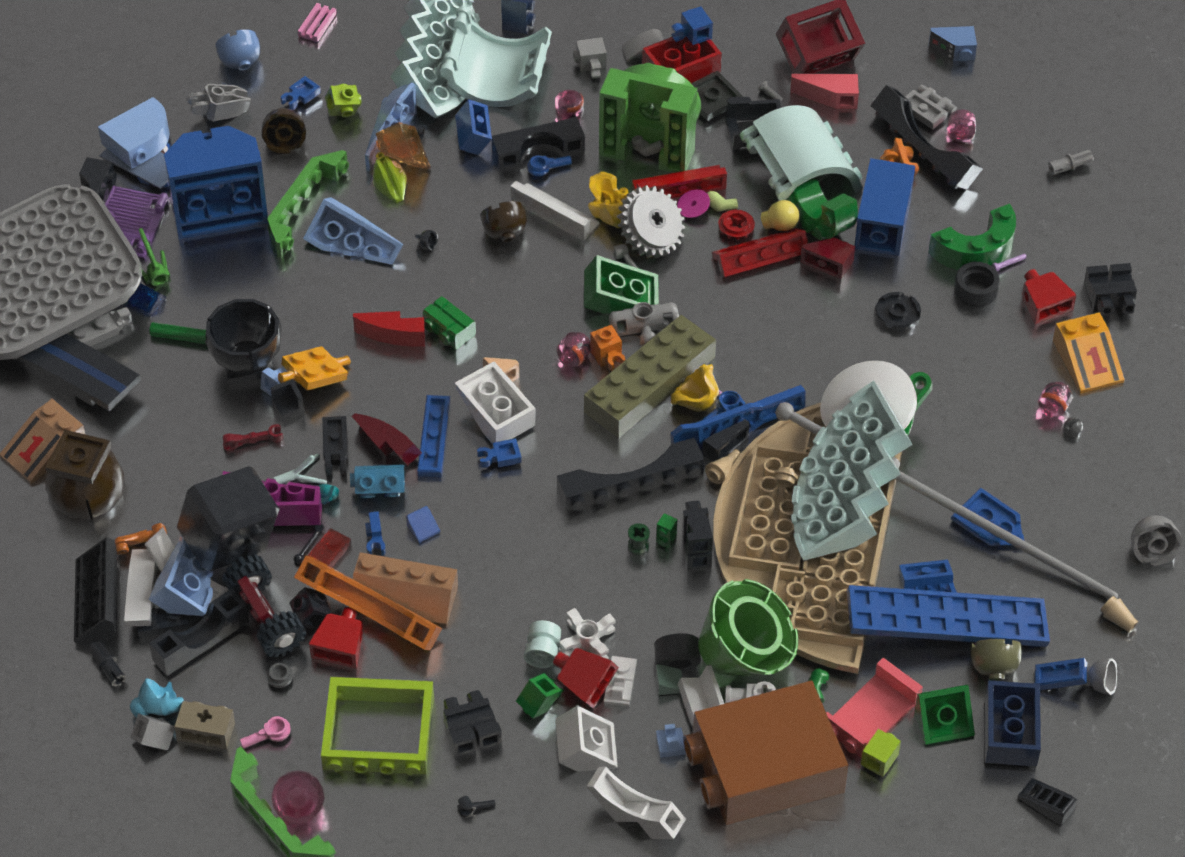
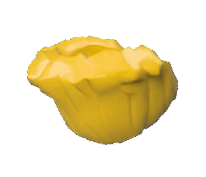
M703 364L687 376L685 381L671 394V404H678L696 412H702L711 408L719 395V388L712 374L713 365Z

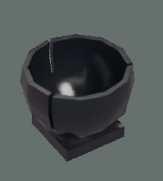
M234 299L222 304L213 311L206 321L205 343L216 363L224 367L229 385L261 379L262 371L268 367L275 370L272 360L280 351L281 323L272 307L255 299Z

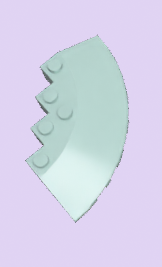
M409 0L404 6L409 19L399 31L405 41L395 52L401 64L390 77L397 88L411 82L414 83L416 88V105L434 118L450 112L465 99L447 85V79L440 74L441 65L444 64V55L450 48L455 30L453 23L457 17L458 7H468L472 20L479 25L480 17L474 11L472 6L473 0Z
M874 380L850 397V402L841 411L837 409L827 427H822L812 441L814 445L808 457L803 459L799 468L801 473L792 494L794 507L791 519L794 524L795 542L803 560L855 548L877 535L868 517L889 505L880 487L901 475L892 457L910 447L912 443Z

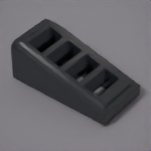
M745 419L703 440V455L714 462L730 454L749 437V421Z
M1031 778L1017 797L1060 826L1063 825L1075 810L1078 801L1072 795L1034 778ZM1033 788L1038 790L1034 796L1028 795ZM1042 793L1046 795L1043 800L1038 799ZM1050 799L1054 800V802L1051 805L1048 804V801Z

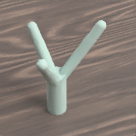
M318 453L314 456L310 455L294 470L274 477L279 484H285L288 480L292 481L295 479L327 484L326 480L299 475L302 470L320 457Z

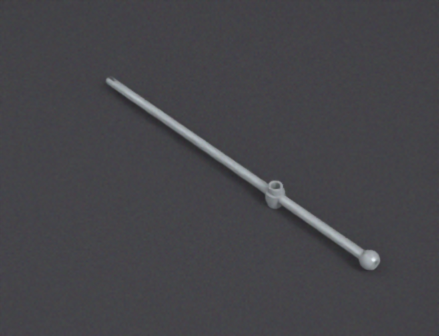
M780 403L776 409V417L781 421L791 420L815 435L822 428L794 412L793 406L790 403ZM892 457L895 465L899 470V460L895 457ZM899 471L901 475L894 478L1105 598L1110 599L1112 596L1118 598V594L1115 591L905 473Z

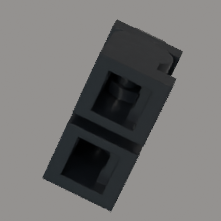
M1131 263L1112 264L1109 271L1107 265L1086 267L1084 285L1092 302L1093 310H1098L1101 316H1110L1115 308H1121L1124 314L1134 313L1137 289L1131 275Z
M698 500L686 502L685 510H683L682 541L683 544L686 543L687 570L712 567L713 535L708 519L709 512L708 508H701L700 501Z
M479 690L469 692L466 695L468 703L459 705L456 697L444 699V725L454 757L476 751V740L479 749L502 744L500 725L496 722L488 698H483ZM493 736V737H492L491 739H489V740H483V738H487V737ZM465 743H469V744H468L467 746H465V747H459V746H458V745H462V744H465Z

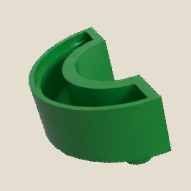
M813 178L797 186L791 195L785 199L796 205L803 230L819 240L831 239L851 229L857 222V200L843 193L828 201L820 188L819 182Z
M1009 203L991 210L988 220V231L981 235H963L956 232L951 226L931 234L928 253L939 263L955 270H959L963 265L970 262H983L990 266L993 263H1001L1009 255L1014 241L1016 215L1012 206Z

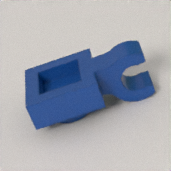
M379 511L369 512V523H365L367 538L371 537L372 539L366 545L367 554H372V550L378 548L383 556L386 553L385 543L382 540Z

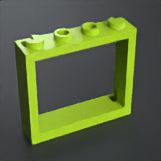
M330 677L321 750L322 770H334L335 772L354 771L357 773L380 772L382 774L405 773L412 776L413 774H426L434 699L433 681ZM337 700L423 704L418 754L331 750Z

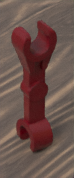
M274 424L269 427L268 431L250 432L247 435L225 434L222 437L223 448L225 451H231L245 443L254 444L257 441L267 439L275 443L281 442L283 440V433H279L281 432V426Z

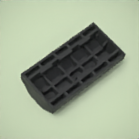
M105 537L75 561L74 642L80 645H91L97 641H101L104 644L116 635L117 549L115 540L109 537Z

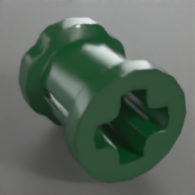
M636 523L628 529V550L633 555H644L649 550L648 539L650 530L646 525Z

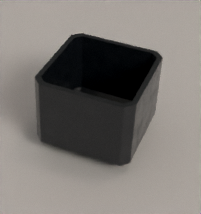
M248 466L195 484L188 489L177 529L202 569L213 571L230 565L233 562H238L240 557L246 559V555L253 556L264 553L279 512V507L254 468Z

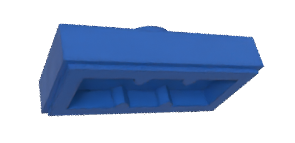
M1085 658L1036 664L1035 684H1040V690L1087 684V661Z

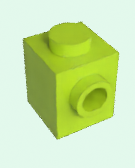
M878 729L862 752L861 765L884 777L899 755L901 741L893 734L885 733Z

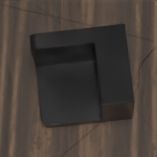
M293 379L271 387L272 404L282 422L304 414L302 394Z

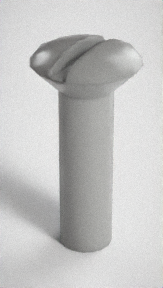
M763 81L758 88V91H765L773 99H780V102L783 99L768 86V81Z

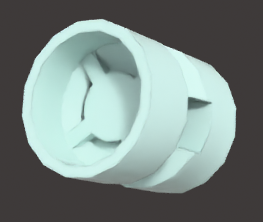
M544 620L531 623L527 636L528 643H526L524 651L526 663L536 668H550L554 666L553 661L558 654L561 638V629L558 625Z

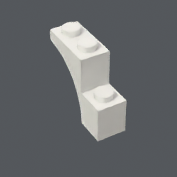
M599 767L586 786L615 822H638L651 839H674L686 820L672 801L654 799L632 789L619 780L607 767Z

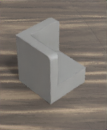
M138 713L130 738L142 745L168 750L175 731V725L163 719Z

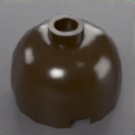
M278 108L272 110L264 118L261 136L270 150L276 153L287 154L291 153L290 150L299 149L306 139V127L303 118L298 112L290 108Z
M521 202L499 203V208L492 209V206H489L480 213L485 232L489 237L502 240L504 243L514 241L515 237L520 235L526 227L527 215L524 205L522 206Z

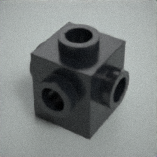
M304 587L289 602L292 611L296 613L305 628L317 630L326 615L331 613L325 594L311 588Z

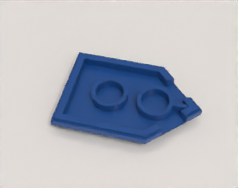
M980 488L962 505L1024 540L1020 514L984 489ZM956 513L951 516V520L989 546L1011 545Z

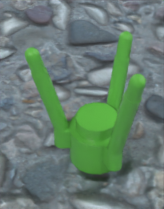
M139 228L141 239L151 260V263L147 266V272L145 273L142 269V277L146 284L152 283L153 286H161L170 277L165 253L163 250L160 251V264L154 257L143 229Z

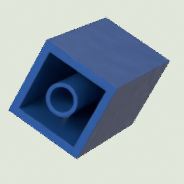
M870 158L857 218L855 249L900 256L912 197L915 165Z

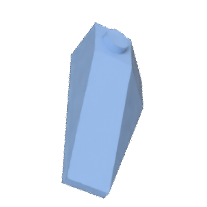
M411 82L394 89L388 97L383 99L365 153L367 171L373 169L376 154L378 152L385 154L412 122L414 115L417 114L416 88L414 83Z
M332 197L322 201L303 238L324 251L361 257L387 264L394 263L403 246V243Z
M182 535L159 575L149 600L171 614L203 616L206 614L213 596V588L210 587L213 571L202 569Z

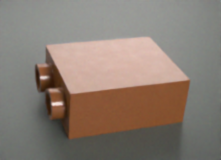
M812 680L695 711L693 733L683 736L684 749L690 765L694 766L702 763L707 777L700 778V788L704 802L708 809L720 808L726 825L845 793L848 763Z

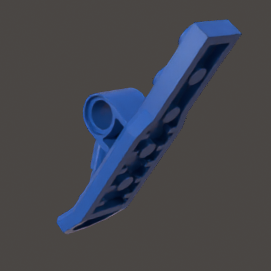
M802 385L754 403H745L737 392L724 391L719 396L716 409L703 420L695 423L680 424L670 433L671 444L695 438L701 451L703 450V440L745 419L749 421V432H751L760 425L777 419L775 412L780 403H790L793 406L794 412L805 408L806 391Z

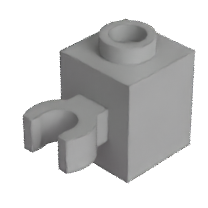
M603 38L576 41V50H573L574 62L579 64L581 72L590 70L592 79L600 78V69L606 68L607 55Z

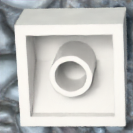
M579 706L572 708L555 719L560 764L575 771H594L599 767H607L610 770L618 767L613 722Z

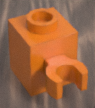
M612 325L590 333V351L600 367L607 365L609 370L613 371L614 362L622 364L626 360L622 354V340Z

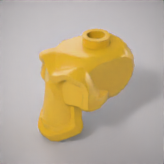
M600 172L591 176L589 188L595 197L593 202L588 204L591 214L611 226L621 228L618 227L621 219L617 218V215L622 212L618 208L623 205L622 199L627 197L628 189L622 187L618 190L616 176L607 172Z

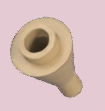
M734 449L728 456L707 464L705 467L707 478L711 482L722 484L733 463L741 454L740 451Z

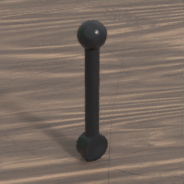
M324 525L315 526V533L301 552L294 556L293 560L295 563L299 564L303 561V556L318 535H322L325 532Z

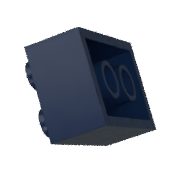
M988 680L985 695V763L1037 766L1041 752L1040 684Z

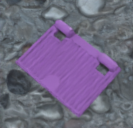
M116 186L112 187L105 206L131 246L133 247L135 242H138L136 248L133 249L139 258H145L147 254L139 228L143 229L151 245L165 214L164 207L169 205L171 197H168L166 193L157 195ZM153 202L156 203L155 208H151Z

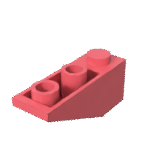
M791 74L790 92L835 109H857L859 97L858 74Z

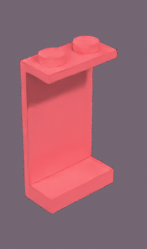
M882 658L876 665L875 675L834 715L826 712L837 740L849 752L855 753L862 758L864 748L878 729L888 733L916 706L917 694L922 693L923 686L885 658Z

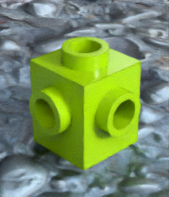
M339 84L330 86L325 96L329 116H354L362 102L356 85Z

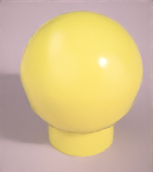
M779 200L772 204L768 211L761 213V221L766 230L774 228L778 231H789L797 225L799 220V211L796 205L788 200Z

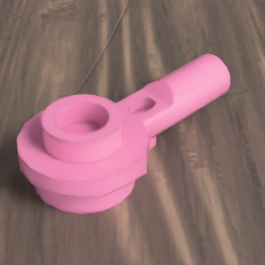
M280 716L272 717L259 732L240 739L241 745L244 749L266 739L275 742L283 741L290 735V723Z

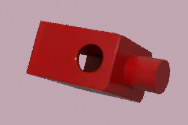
M1032 269L1024 275L1026 282L1023 286L1022 298L1035 324L1074 310L1075 292L1054 272L1040 276L1035 269Z
M345 607L341 616L331 613L326 615L310 640L311 658L357 669L363 629L362 622L356 619V610Z
M575 648L570 657L563 652H559L553 661V665L561 669L557 679L593 709L619 668L611 660L579 648Z

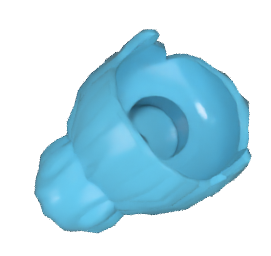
M146 678L139 690L138 697L131 701L130 710L136 718L138 713L147 716L149 714L166 716L179 712L184 699L182 697L177 698L171 682H168L167 686L163 688L154 680Z

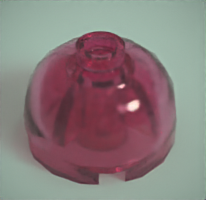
M302 770L289 771L279 777L273 786L271 794L273 808L277 814L285 821L295 824L306 823L312 820L321 811L325 799L323 787L318 778Z

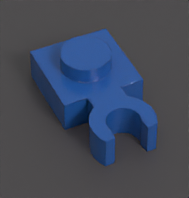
M304 76L289 87L288 93H284L280 97L281 104L284 105L286 102H289V108L294 110L300 101L306 104L321 93L320 86Z
M516 438L492 443L493 449L487 447L477 449L478 457H486L480 459V467L482 468L489 467L494 462H497L498 467L522 463Z

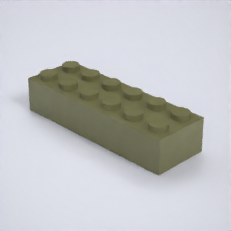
M680 315L584 394V413L617 438H620L674 393L687 376L703 364L707 365L715 358L716 339L686 317Z

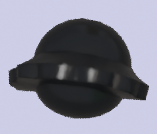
M425 230L421 234H416L415 238L419 240L420 246L424 250L430 251L436 247L438 234L433 230Z

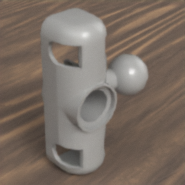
M640 302L634 308L611 312L609 314V325L613 326L618 336L642 333L639 342L641 346H644L656 336L652 331L664 329L669 325L664 323L663 314L672 313L674 321L679 317L678 309L673 302L655 305ZM626 321L627 329L625 331H618L617 322Z

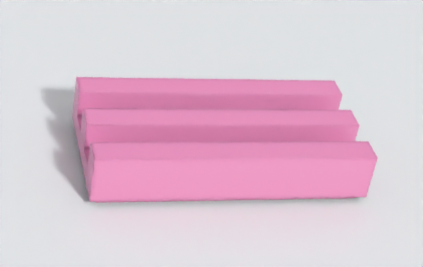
M316 3L299 28L298 36L318 42L336 16V9L332 8L329 10L326 5L322 8L321 4ZM325 15H327L326 18L324 19V21H323V22L321 23V25H320V21L322 20V18H323Z

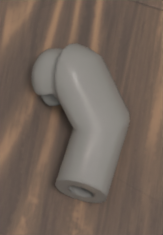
M640 135L634 136L631 140L633 149L643 156L659 153L661 148H664L661 140L650 144L643 140V137Z

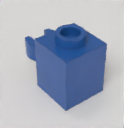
M701 6L682 12L681 23L671 26L675 32L671 34L675 42L681 41L685 36L692 45L712 39L713 22Z

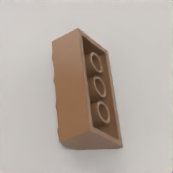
M360 552L353 573L355 581L438 626L447 627L458 589L457 569Z

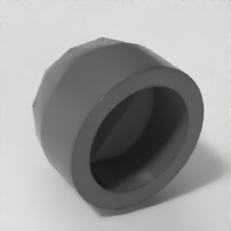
M1072 417L1065 421L1063 426L1065 436L1075 439L1082 434L1083 424L1078 418Z

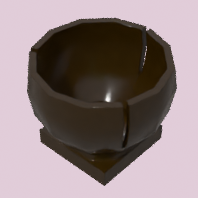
M64 430L45 467V490L56 510L71 518L90 519L86 499L89 501L92 516L95 518L109 512L122 498L124 472L114 453L110 450L112 447L110 440Z

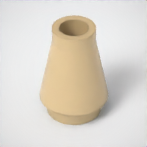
M1112 596L1100 610L1104 614V618L1125 629L1128 633L1138 624V621L1120 598L1117 599Z

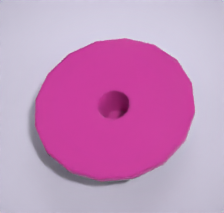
M691 190L680 197L677 207L682 209L680 214L683 217L696 218L707 211L710 205V198L702 190Z

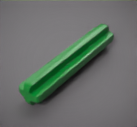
M152 322L149 327L151 336L206 344V330L156 322Z

